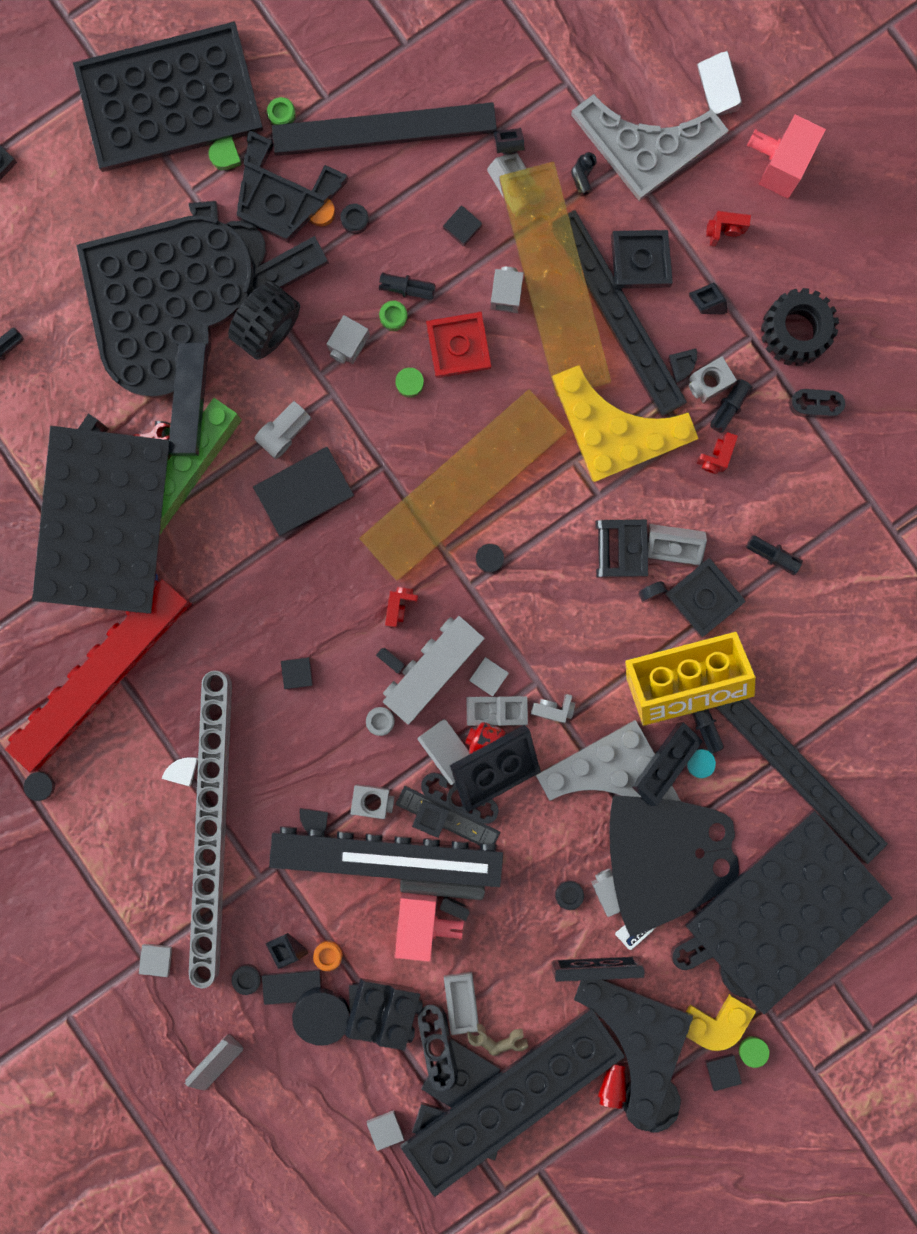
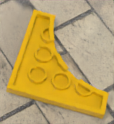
M579 365L551 376L593 482L698 439L689 413L669 418L652 419L634 416L615 408L597 394L585 378Z

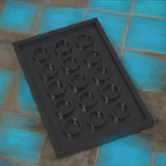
M235 21L73 62L101 172L204 147L218 140L230 137L235 139L247 136L249 131L254 133L264 131Z
M50 426L32 601L152 613L170 440Z
M812 810L690 919L685 926L765 1015L883 908L892 897L816 811Z

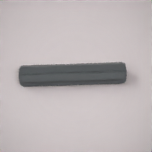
M401 879L400 891L403 893L483 900L485 886Z

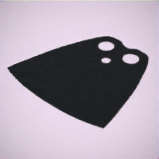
M613 796L609 828L611 867L619 909L630 937L685 915L718 895L738 877V858L732 851V841L735 838L734 824L727 815L710 808L675 800L662 799L657 806L651 807L642 797ZM715 823H720L725 828V836L720 841H713L709 837V828ZM699 848H702L705 852L702 858H697L695 855V851ZM718 859H725L729 863V872L724 877L716 876L713 871L714 862Z

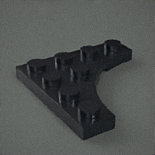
M607 980L580 981L574 1001L585 1005L589 1009L592 1008L611 1027L626 1054L631 1076V1094L626 1117L654 1128L691 1025L693 1014Z

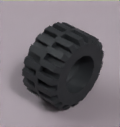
M266 282L256 288L239 307L231 321L228 337L254 359L260 360L272 353L287 337L298 318L300 303L274 282Z
M803 288L800 292L797 289H793L788 294H782L772 304L763 318L764 322L761 325V332H764V335L761 339L763 343H768L766 347L767 352L773 351L776 354L774 356L775 360L779 361L783 358L785 359V365L790 366L795 362L796 366H802L805 362L807 364L814 362L833 344V339L838 334V329H835V327L839 324V318L833 317L837 311L834 306L831 308L828 306L830 300L827 297L821 299L819 297L821 293L816 290L810 294L809 288ZM795 314L805 317L813 328L812 339L801 341L793 338L786 329V317Z

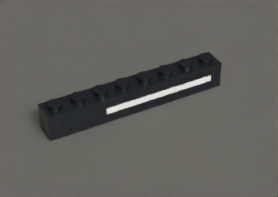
M280 826V831L275 830L272 833L269 868L501 887L503 850L497 849V844L480 843V848L469 847V842L452 841V845L440 844V839L423 838V843L411 842L412 837L395 836L394 840H383L382 834L366 833V838L354 837V832L337 831L336 836L325 835L326 830L312 828L309 829L308 833L297 832V827Z

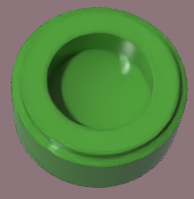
M275 98L267 107V115L272 125L291 124L296 118L294 105L287 98Z
M398 301L385 303L379 312L381 324L390 331L400 330L407 323V310Z
M405 368L397 374L396 388L401 395L415 397L423 390V376L417 369Z
M750 1036L740 1043L739 1056L747 1066L758 1068L768 1061L769 1048L761 1038Z

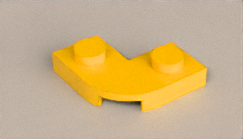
M730 994L715 1019L690 1004L686 1012L693 1014V1019L686 1037L709 1050L721 1051L728 1049L740 1040L756 1011Z

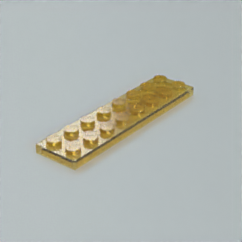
M554 161L500 175L499 182L550 377L579 365L592 388L610 384V374ZM551 377V381H552V385H553V388H554L555 396H556V398H557V397H559V395H558V392H557V390H556V387H555V384H554V382H553V379H552V377Z
M528 389L359 539L392 577L399 581L567 432L566 429Z

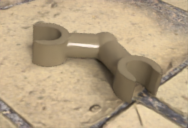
M477 1024V1030L480 1035L474 1036L472 1033L467 1032L471 1045L482 1046L493 1056H498L500 1053L511 1049L523 1051L528 1047L527 1039H522L524 1037L522 1029L513 1030L509 1038L498 1042L487 1036L486 1029L481 1024Z

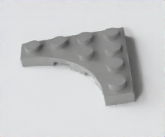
M594 94L571 112L574 120L638 201H641L724 138L729 132L712 109L676 127L660 128V126L640 123L636 125L621 119L620 115L606 107Z
M634 720L543 770L536 777L549 800L582 790H599L621 796L641 797L632 786L655 754L637 721ZM673 786L669 788L662 798L681 802Z

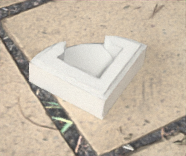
M188 757L175 761L166 769L162 779L191 786L198 758Z

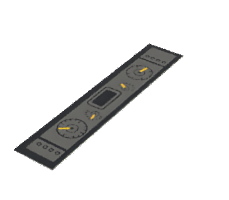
M404 785L395 805L417 815L422 801L426 800L450 811L443 826L444 829L477 845H480V843H496L500 831L469 818Z

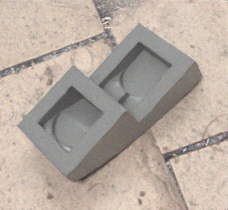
M527 696L466 697L467 726H478L482 722L491 725H528Z

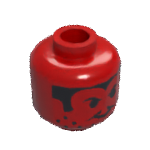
M486 722L480 723L477 729L471 728L465 744L470 745L469 754L506 735L504 729Z

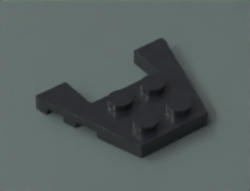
M249 131L247 136V153L244 158L243 181H241L236 216L238 220L245 221L264 232L289 242L320 208L347 183L348 175L324 165L313 189L309 190L263 169L274 144L272 140Z

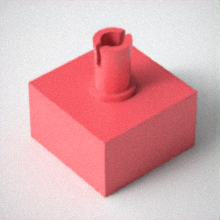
M796 114L782 138L778 140L755 129L747 146L770 156V162L759 185L789 199L800 182L826 129Z
M402 892L395 958L430 962L432 939H435L437 936L462 940L464 921L437 919L438 916H435L437 896Z

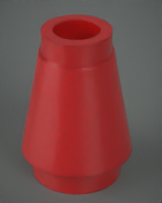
M614 1064L606 1070L598 1093V1097H600L599 1105L622 1109L623 1102H626V1066Z

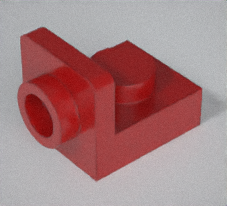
M717 211L713 220H708L706 237H710V246L717 245L721 231L725 235L732 237L745 234L750 226L751 215Z
M727 432L722 439L718 438L712 452L713 455H716V458L701 454L697 464L702 465V470L718 474L720 471L723 473L728 467L738 436Z
M397 587L396 592L390 591L385 621L386 627L397 628L398 622L403 623L405 606L400 605L401 600L418 603V595H413V589Z

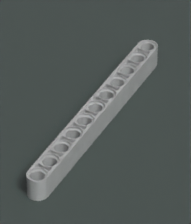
M210 671L205 674L201 687L189 980L197 988H207L218 977L220 971L232 695L231 678L228 674L221 671ZM215 676H220L224 682L223 688L218 692L212 690L210 685L212 678ZM214 704H218L222 709V716L217 721L213 720L209 715V710ZM212 733L218 734L221 738V744L217 749L211 748L208 744V737ZM210 762L217 763L220 768L219 775L216 778L209 776L207 773V765ZM208 791L217 793L219 800L216 806L207 804L205 797ZM207 820H213L216 823L217 832L215 835H210L205 831L204 824ZM205 849H211L216 854L214 863H207L203 859ZM204 878H209L214 882L215 888L213 892H206L202 888L201 883ZM207 907L212 910L214 916L212 921L202 919L200 914L201 908ZM200 937H208L211 940V950L201 948L199 945ZM199 966H205L210 970V979H203L199 976Z

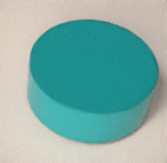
M697 749L686 764L688 772L697 778L710 776L716 767L714 756L709 751Z

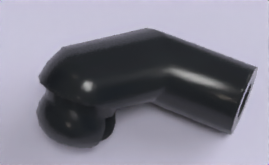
M591 152L580 155L571 170L579 196H585L592 192L588 176L596 165L597 158Z

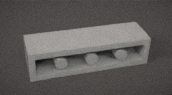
M460 616L455 620L450 617L439 629L443 634L437 641L431 638L421 649V652L424 654L417 663L412 660L404 668L402 673L405 677L399 684L393 681L383 692V695L386 696L383 703L408 725L485 639Z

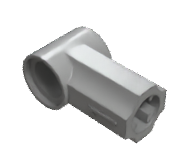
M293 401L273 422L270 421L264 425L256 434L254 440L274 459H277L285 453L292 444V439L312 418L299 404Z

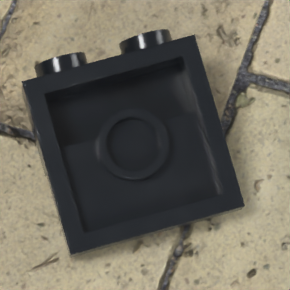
M360 978L345 1036L349 1039L374 1042L379 1047L405 1050L407 1043H411L415 1036V1029L412 1026L414 1016L419 1015L422 1010L423 1002L420 998V993L412 987Z

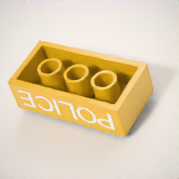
M737 632L625 661L627 682L643 726L755 697L756 677Z

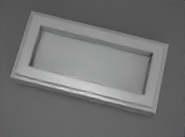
M472 972L444 975L451 1035L478 1032L477 1024H479Z

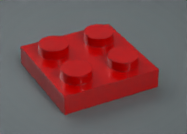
M482 311L426 321L436 378L491 369Z

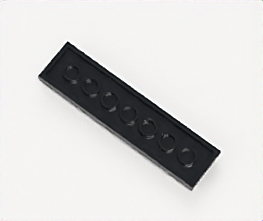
M587 1008L401 1144V1149L432 1195L436 1197L625 1056L593 1009Z

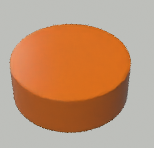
M330 199L310 219L312 224L324 227L334 220L335 208Z
M333 941L321 942L313 954L315 965L323 971L336 969L343 957L341 947Z

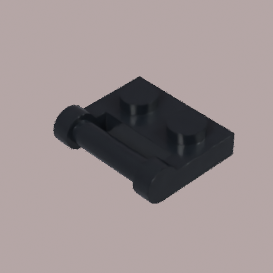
M647 519L595 521V530H598L599 568L596 569V578L648 577ZM609 530H618V568H610Z

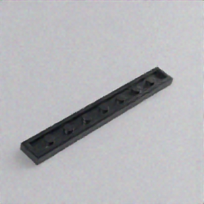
M494 102L272 125L276 156L491 134L493 131H497Z
M576 210L552 222L550 227L661 418L687 403L686 399L622 289H615L614 276Z
M748 699L715 707L866 864H869L888 845Z

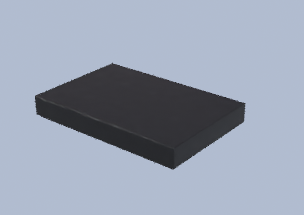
M327 446L253 486L280 537L355 497Z
M525 725L450 765L462 806L467 813L541 773L531 733Z
M636 956L551 961L555 982L645 978L644 966Z

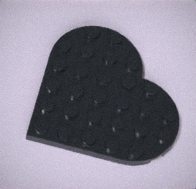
M208 216L182 217L76 245L103 366L116 383L129 392L142 397L163 398L174 395L178 344L206 343L209 346V359L211 351L210 329L222 325L234 317L239 307L249 296L253 284V261L247 245L233 228L220 222L218 219Z

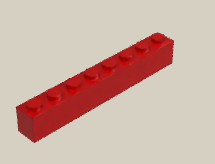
M161 579L158 582L156 580L152 613L126 611L127 617L122 623H115L107 631L106 635L108 638L101 645L98 643L90 649L86 655L88 657L86 662L82 666H75L67 675L69 680L62 687L57 686L48 695L47 698L50 701L43 708L38 707L28 717L30 722L23 730L21 728L17 729L9 737L8 741L10 744L5 750L28 772H38L192 603L168 581Z

